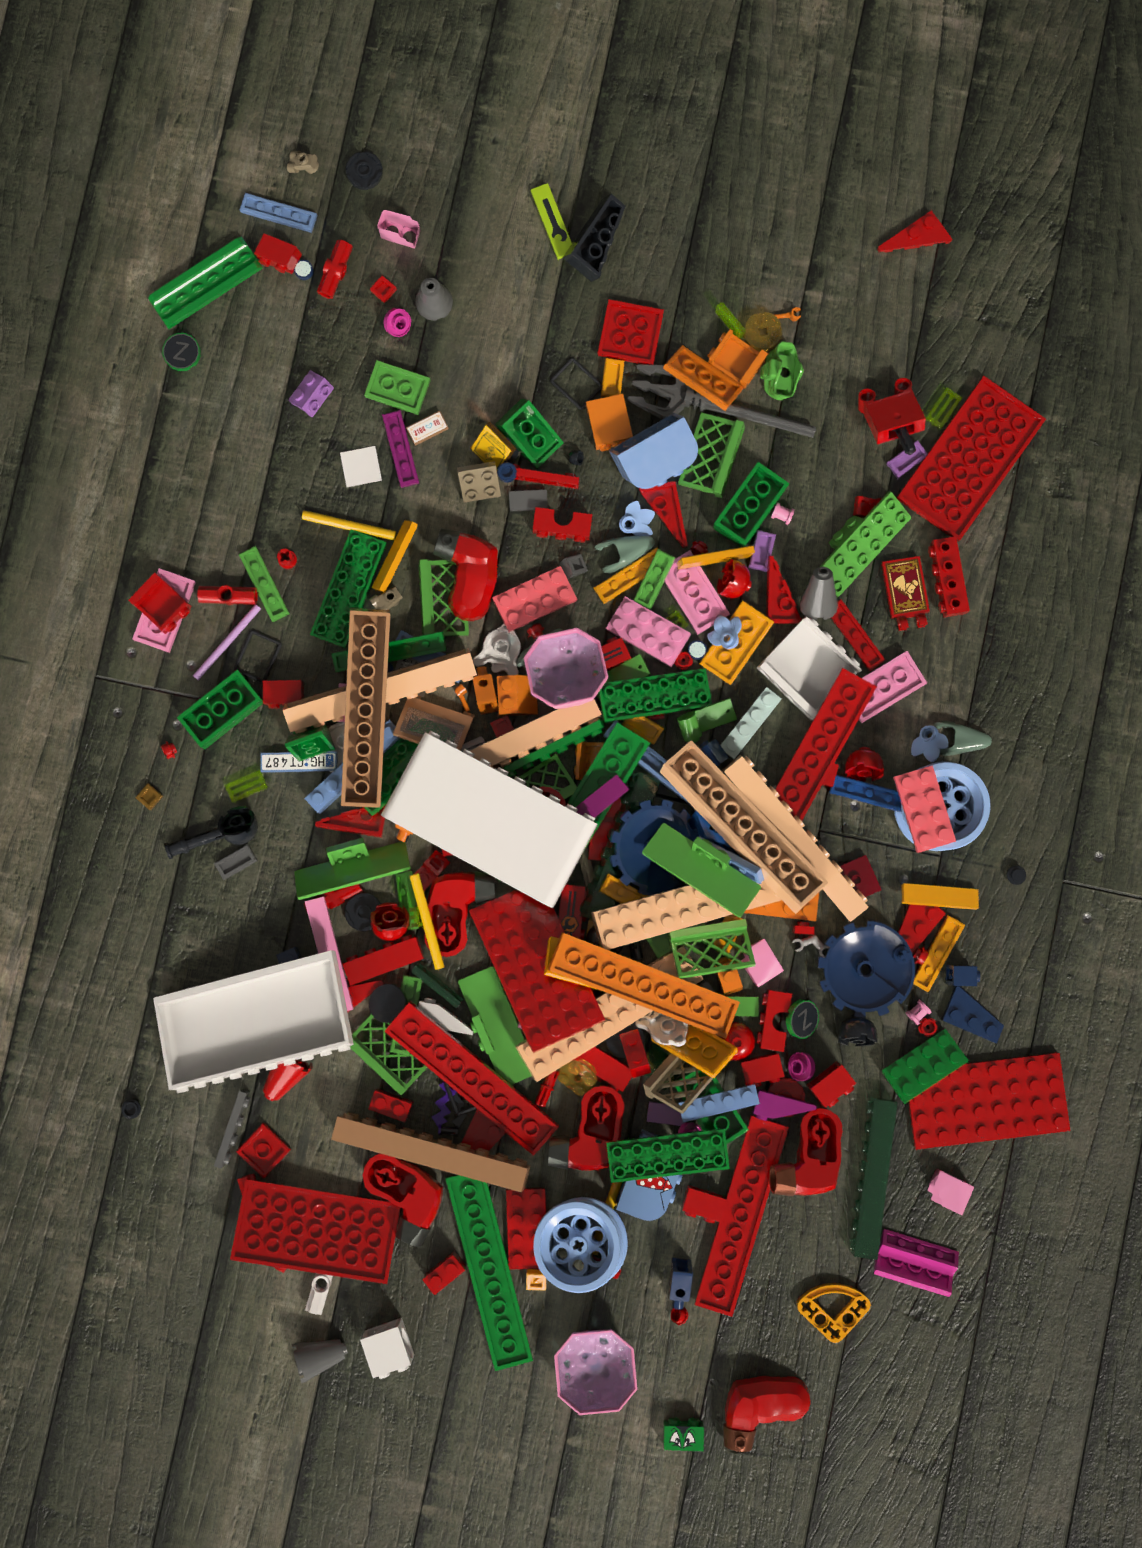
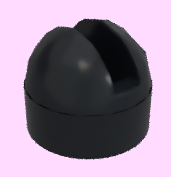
M574 450L568 454L570 456L568 461L572 465L583 464L584 454L581 450Z

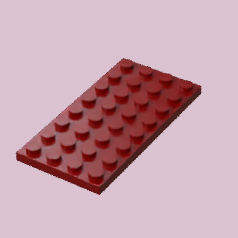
M983 376L897 499L950 537L956 536L957 542H959L1046 418Z
M516 889L469 910L533 1053L605 1021L591 987L544 975L548 940L551 936L560 938L561 933H565L554 908Z
M1058 1052L966 1063L908 1102L914 1148L916 1150L1070 1131L1061 1059Z
M245 1179L230 1260L387 1284L400 1207L391 1202Z

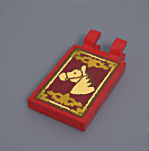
M920 556L882 562L881 566L891 619L897 618L898 630H907L909 628L907 618L916 617L917 628L925 627L928 624L925 613H929L930 609Z

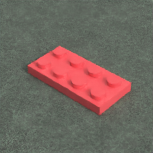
M561 566L492 598L509 633L578 600Z
M933 765L893 777L916 852L919 853L956 842Z

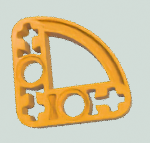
M827 1283L813 1287L801 1295L796 1304L798 1311L832 1343L840 1342L869 1311L871 1306L869 1299L862 1292L840 1283ZM829 1293H841L853 1297L834 1319L813 1300ZM858 1300H860V1301L865 1300V1301H864L865 1307L863 1308V1307L860 1306V1307L856 1310V1311L859 1313V1314L856 1316V1314L854 1313V1311L851 1310L850 1308L853 1307L854 1310H855V1309L858 1307L857 1301H858ZM803 1301L805 1303L810 1302L809 1306L814 1311L812 1314L806 1308L802 1310L803 1306L801 1303ZM850 1313L853 1315L851 1323L843 1322L844 1314ZM818 1314L825 1316L826 1319L823 1324L815 1322V1317ZM828 1325H830V1327L833 1330L839 1329L837 1331L839 1334L837 1337L835 1335L831 1337L832 1334L830 1330L827 1328Z

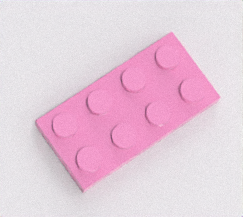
M689 550L675 559L665 579V584L698 635L712 627L717 616L728 617L730 613L700 566L678 570L677 562L682 557L693 556Z
M159 568L157 575L189 603L196 582ZM142 613L133 640L170 653L182 618L176 623L177 626L172 632L165 634Z
M626 596L606 627L607 631L619 638L622 637L626 642L672 667L691 636L690 632Z
M908 651L862 678L877 686L861 714L859 721L861 723L865 722L927 684Z

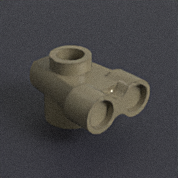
M301 151L290 152V162L287 164L289 173H299L300 170H305L309 174H313L317 171L319 163L315 154H306Z
M393 587L379 596L374 595L369 600L376 609L389 610L397 606L403 597L397 588ZM390 594H394V598L392 600H388L387 596Z

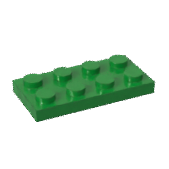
M944 1029L881 1072L902 1102L906 1104L966 1064L969 1060L948 1031Z

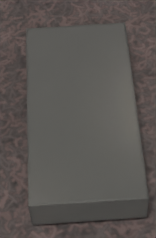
M547 490L509 491L510 511H532L536 507L548 509Z
M249 844L214 864L222 879L226 880L258 860Z

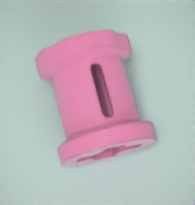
M777 502L771 518H778L789 525L795 509L792 508L790 510Z
M920 999L913 1009L905 1012L916 1025L920 1024L919 1021L926 1014L931 1013V1010Z

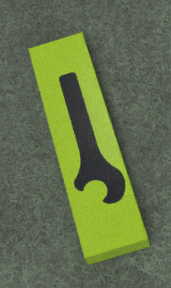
M547 183L531 189V194L557 260H559L566 254L572 242Z

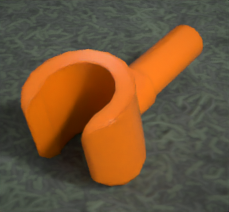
M794 307L791 312L774 314V319L789 318L795 322L801 316H795L793 312L797 313L801 309Z
M460 684L456 687L455 693L460 698L465 712L470 709L463 695L468 691Z

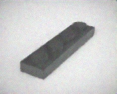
M242 1089L238 1093L214 1164L215 1167L223 1168L231 1160L232 1153L229 1152L232 1145L235 1146L238 1134L236 1132L238 1127H241L245 1116L242 1114L244 1108L249 1106L251 1097L248 1096L250 1091Z

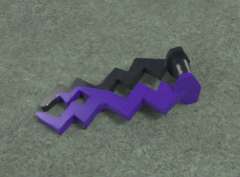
M443 1082L439 1086L446 1092V1095L435 1102L441 1111L432 1116V1119L438 1126V1135H455L458 1137L459 1127L467 1114L458 1115L459 1117L451 1121L456 1127H442V1124L447 1122L443 1117L451 1112L445 1105L450 1098L445 1087L446 1082ZM450 1088L455 1102L458 1103L456 1104L458 1111H461L465 1104L459 1098L458 1092Z

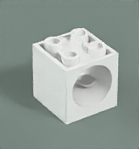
M402 1318L365 1330L360 1339L373 1378H385L390 1375V1372L395 1370L398 1372L405 1371L412 1363L414 1352Z

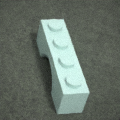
M766 687L721 744L730 760L733 761L781 701V698Z

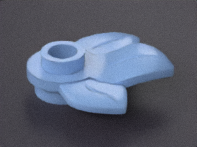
M638 501L632 502L626 507L625 515L619 521V527L624 533H633L635 536H651L653 532L648 524L654 518L655 512L649 509H640ZM627 520L631 521L632 526L630 528H627L625 526V522Z
M717 616L714 621L715 630L708 633V640L713 645L722 646L725 649L735 648L739 643L738 633L742 627L740 618L736 616L729 621L725 616Z
M932 725L925 726L921 729L920 736L913 741L911 753L913 756L923 753L928 761L934 762L939 757L940 749L948 748V739L944 734L939 733L936 727ZM932 733V736L928 738V734Z

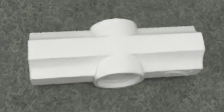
M315 1274L305 1311L322 1315L333 1276ZM319 1278L325 1279L327 1286L324 1288L319 1287L317 1280Z

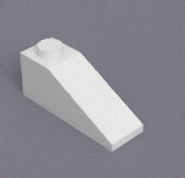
M425 998L424 1001H419L418 1008L445 1030L469 1035L474 1034L470 1026L441 1004L436 1003L435 999Z

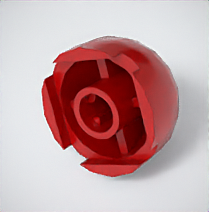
M730 559L721 571L724 575L722 580L718 579L717 593L723 597L737 598L743 595L745 591H749L752 581L750 580L749 569L740 561Z
M861 747L848 756L845 774L847 773V777L862 782H866L865 778H872V781H876L884 776L883 759L870 748Z
M383 903L376 906V910L371 912V929L380 939L394 941L406 933L409 926V913L405 907L402 909L397 906V903Z
M732 1022L726 1039L720 1037L737 1047L738 1052L731 1059L733 1061L747 1058L755 1046L753 1032L747 1025L740 1022Z

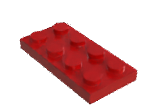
M525 1188L522 1192L506 1189L509 1269H538L533 1246L537 1226L546 1214L545 1188Z

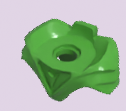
M780 342L775 349L769 352L765 364L761 367L760 378L764 379V390L770 397L776 400L792 397L797 383L804 372L793 343ZM782 368L788 369L789 376L787 378L780 375Z

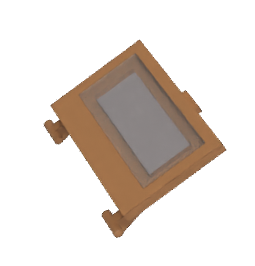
M421 696L407 699L393 732L394 736L419 744L424 733L429 734L432 731L440 735L439 740L445 743L449 740L457 744L456 749L461 751L475 717L474 714L465 711L462 714L423 701Z

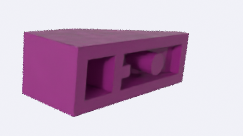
M616 775L575 808L578 809L576 813L582 816L586 813L596 818L630 789Z
M757 1089L760 1104L753 1105L752 1112L756 1114V1118L767 1121V1118L774 1119L816 1110V1105Z

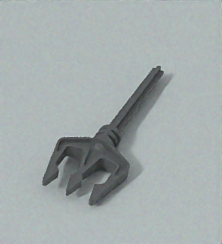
M637 365L639 371L649 376L656 372L674 377L663 369L664 365ZM674 377L675 385L651 384L648 381L632 382L634 386L644 392L651 391L669 400L670 403L667 408L648 404L643 397H628L629 402L661 420L673 413H680L684 407L689 408L690 405H693V409H696L698 406L702 412L705 409L812 438L816 431L815 426L731 404L724 411L698 392L695 394L693 389L676 377Z

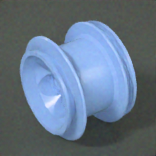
M936 762L922 768L933 765L937 781L945 785V790L941 794L944 803L948 805L946 810L956 842L929 850L945 851L957 849L971 843L983 831L990 814V797L985 784L975 772L958 763ZM956 791L962 793L961 801L955 799L954 794ZM901 804L902 813L894 811L896 822L904 836L914 844ZM958 810L963 813L962 821L957 820L955 817Z
M578 1197L554 1206L543 1216L534 1236V1256L542 1274L556 1287L574 1293L589 1292L603 1286L620 1270L627 1254L628 1239L625 1226L613 1208L598 1199ZM579 1219L586 1221L587 1226L585 1229L578 1227L577 1222ZM562 1227L567 1228L569 1231L567 1238H563L560 1235ZM596 1230L602 1232V1241L595 1240L593 1235ZM577 1240L584 1243L582 1250L580 1248L576 1249ZM559 1248L566 1249L568 1253L566 1258L559 1256ZM593 1251L601 1253V1261H595L592 1258ZM576 1260L583 1262V1270L575 1268L574 1263Z

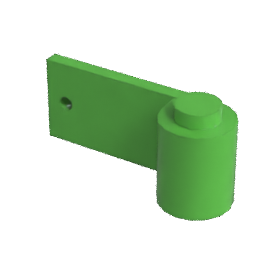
M639 654L608 671V679L605 683L642 678L651 674L642 655Z
M730 698L683 714L677 718L684 741L690 742L692 740L694 743L700 740L702 732L737 720Z

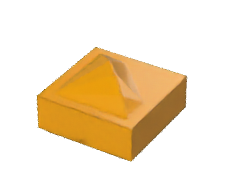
M527 1269L526 1290H546V1278L540 1270Z

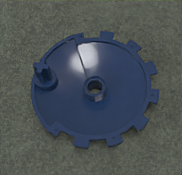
M650 800L639 802L641 808L632 814L629 810L625 811L620 817L624 822L619 831L611 833L610 842L615 843V855L610 856L611 865L613 867L618 865L623 874L619 880L624 885L628 886L632 882L639 886L638 893L651 896L672 890L684 883V881L642 854L643 849L660 826L665 823L693 842L699 837L697 828L691 830L687 822L691 817L689 813L684 809L678 813L671 808L673 802L668 800H662L661 805H651Z
M867 921V927L855 928L854 923L843 926L845 933L837 939L831 935L825 942L829 946L825 958L819 957L818 968H824L825 980L820 981V986L823 992L830 990L836 998L832 1004L841 1011L846 1006L855 1010V1017L866 1018V1012L877 1011L879 1016L889 1013L887 1006L895 1000L901 1004L907 998L913 986L915 963L910 947L897 931L885 924ZM863 964L869 966L867 974L861 973L860 968Z

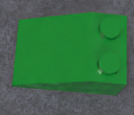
M520 399L495 423L502 434L510 439L517 450L535 468L544 463L564 443L527 399Z
M326 724L314 728L312 725L310 729L301 733L293 732V735L288 736L285 742V747L299 762L335 750L329 728Z

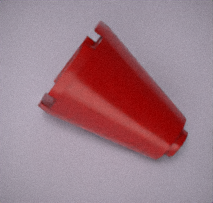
M301 1058L295 1060L296 1063L284 1066V1063L278 1064V1068L270 1070L263 1087L264 1096L270 1101L281 1099L312 1070V1063L310 1062L308 1065Z

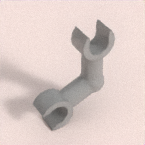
M811 935L801 940H792V943L800 942L801 944L800 948L794 950L797 952L801 951L804 946L813 944L819 950L820 956L825 958L822 950L824 948L829 949V946L824 945L816 935Z

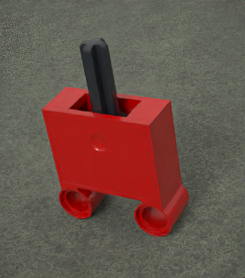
M908 378L897 379L894 386V395L876 401V395L872 389L861 390L858 395V410L864 414L877 444L898 438L905 454L912 455L916 452V447L910 435L925 430L926 418L912 391V382Z

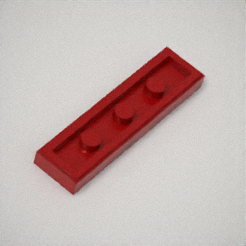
M842 599L838 600L837 612L830 619L870 672L886 660Z

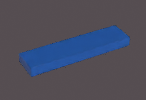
M836 775L834 785L829 792L830 794L902 813L898 791Z

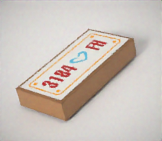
M440 411L406 427L415 446L449 429Z

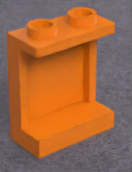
M730 329L727 333L724 332L718 340L720 343L718 347H713L708 354V363L742 385L743 389H746L765 362L768 353L764 350L757 351L735 336L733 330Z
M623 394L586 402L596 450H610L611 447L617 446L633 437Z

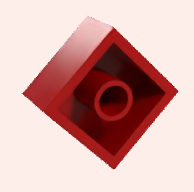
M836 1061L807 1083L806 1086L820 1104L826 1108L827 1106H834L839 1101L838 1098L841 1095L851 1093L854 1090L853 1086L857 1083L844 1066Z

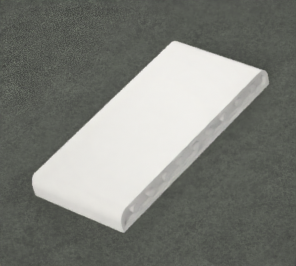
M432 731L429 734L425 732L381 816L537 901L554 908L598 825L594 822L595 818L586 813L583 816L576 813L577 808L569 804L565 807L559 804L560 799L552 795L549 798L542 795L543 790L534 785L532 788L525 786L526 781L515 776L512 779L507 776L509 772L498 767L495 770L490 767L492 763L483 758L478 761L473 758L474 753L466 749L462 752L456 749L457 744L449 740L446 743L439 740L440 735Z
M332 950L153 998L169 1090H177V1093L189 1091L188 1087L192 1086L195 1089L206 1087L208 1082H212V1084L222 1083L224 1078L230 1077V1079L241 1078L242 1074L247 1072L248 1075L260 1073L259 1069L266 1068V1070L276 1069L278 1064L284 1063V1066L296 1063L295 1060L301 1058L302 1061L312 1060L314 1055L320 1054V1056L331 1055L332 1051L337 1049L339 1052L350 1050V1046L354 1045L336 951Z

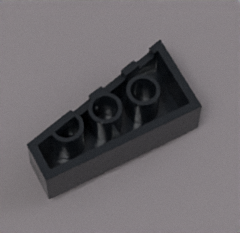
M612 193L601 200L563 256L569 264L590 282L599 279L601 276L603 264L608 257V250L613 243L615 231L618 229L625 209V205Z

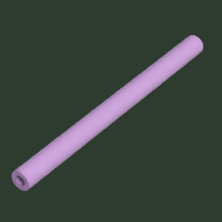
M254 605L194 673L193 676L197 680L206 673L261 610L260 607Z

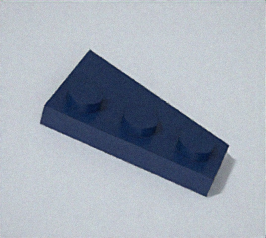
M955 986L942 1021L997 1044L1004 1025L962 988Z

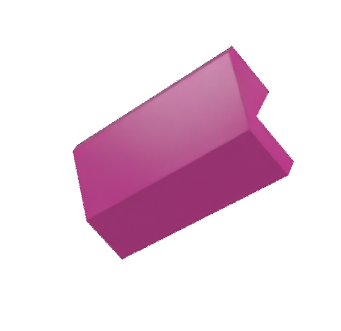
M884 1229L875 1256L874 1274L950 1297L953 1275L958 1269L959 1252Z

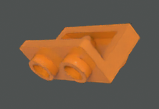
M582 742L575 748L576 766L574 768L576 780L582 781L604 745L603 742Z

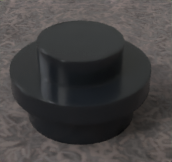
M1012 866L1008 869L1006 876L1011 884L1020 885L1026 880V871L1021 866Z
M134 1099L125 1101L121 1108L123 1116L128 1119L138 1117L141 1113L140 1103Z

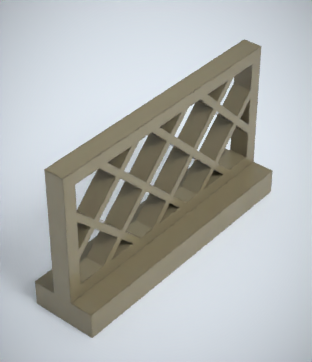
M671 1053L643 1085L647 1097L651 1099L655 1097L683 1114L713 1078L709 1075L699 1077L698 1071L700 1070L694 1066L683 1068L685 1061ZM696 1071L697 1078L685 1079L684 1073ZM682 1074L683 1080L671 1082L673 1075ZM698 1083V1087L695 1090L687 1091V1084ZM684 1085V1092L673 1093L672 1087ZM670 1087L671 1094L662 1095L659 1093L662 1088ZM686 1097V1101L680 1106L674 1102V1098Z

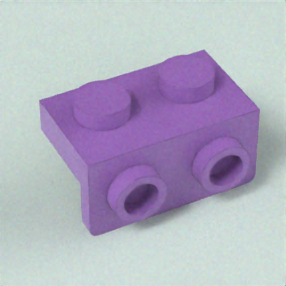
M310 370L288 401L306 412L310 417H313L334 387L324 377Z

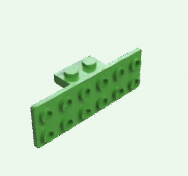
M888 492L864 519L857 516L849 518L843 528L836 532L829 542L830 546L835 550L820 567H827L833 572L837 598L911 519L909 513L892 492Z
M665 823L660 826L642 851L644 856L739 918H741L761 889L759 884L729 865L731 858L725 851L716 849L708 840L699 837L693 842Z
M359 838L327 847L326 852L330 860L329 862L294 872L297 898L302 900L410 870L406 842H398L368 851L364 838Z
M491 966L459 980L458 984L472 1014L473 1022H470L474 1033L478 1032L481 1051L485 1050L486 1054H489L496 1073L511 1085L531 1077V1073L515 1048L516 1045L525 1039L520 1028H518L517 1020L494 967Z

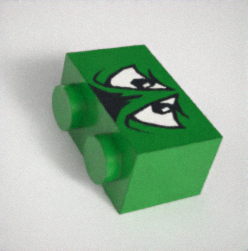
M679 1418L664 1420V1450L704 1451L703 1421L696 1418H690L688 1421H680Z

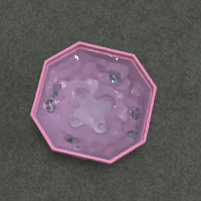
M578 628L539 636L524 656L531 694L555 709L580 706L593 701L608 679L600 641Z
M612 1329L572 1333L554 1355L558 1397L579 1415L619 1412L637 1390L634 1348Z

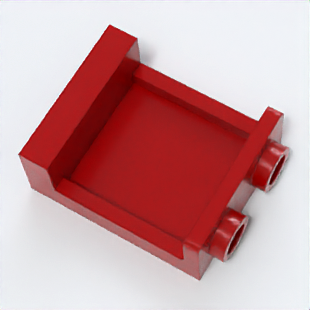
M155 572L128 600L165 634L172 632L177 626L176 623L181 618L184 619L190 613L189 609L192 607Z

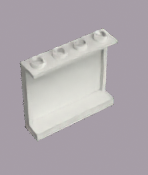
M805 617L757 666V669L812 721L841 669L844 668L855 675L862 670L859 668L860 664L854 658H849L845 654L846 650L841 645H836L831 641L833 638L826 631L822 632L818 628L819 624L814 619Z

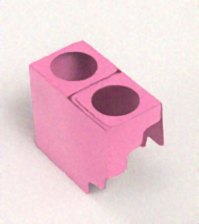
M384 210L378 222V229L382 239L415 249L421 231L417 221L412 220L410 216ZM389 226H395L398 228L399 233L391 232L386 229ZM407 231H412L416 234L414 243L407 242L403 238Z
M761 939L751 945L756 965L745 968L754 984L760 987L784 970L765 939ZM744 954L745 958L741 962L750 961L749 956Z
M936 1169L929 1182L928 1191L933 1194L931 1197L932 1201L963 1215L974 1186Z

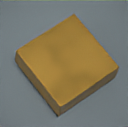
M148 783L135 798L146 808L152 810L163 795Z

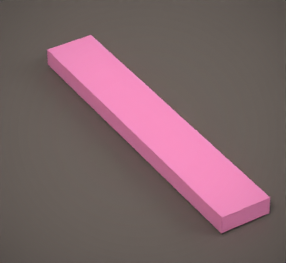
M325 897L305 901L318 954L330 950L336 951L347 1011L353 1010L354 1007Z

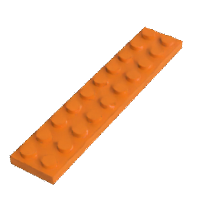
M563 932L548 967L549 971L725 1039L740 1003Z

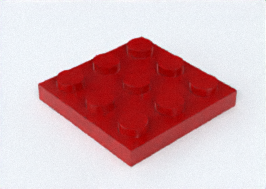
M609 299L598 356L643 365H653L664 310Z

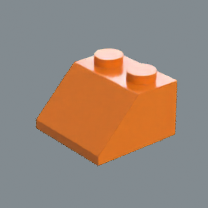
M497 676L500 717L506 715L538 714L537 698L531 694L528 676Z

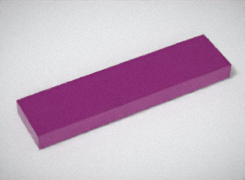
M401 411L383 414L401 488L419 484Z

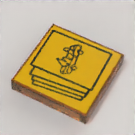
M491 422L486 423L470 447L484 463L495 461L496 471L502 463L509 460L516 450L511 442Z

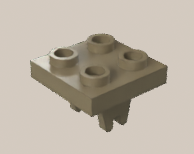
M495 461L457 468L464 503L501 496Z

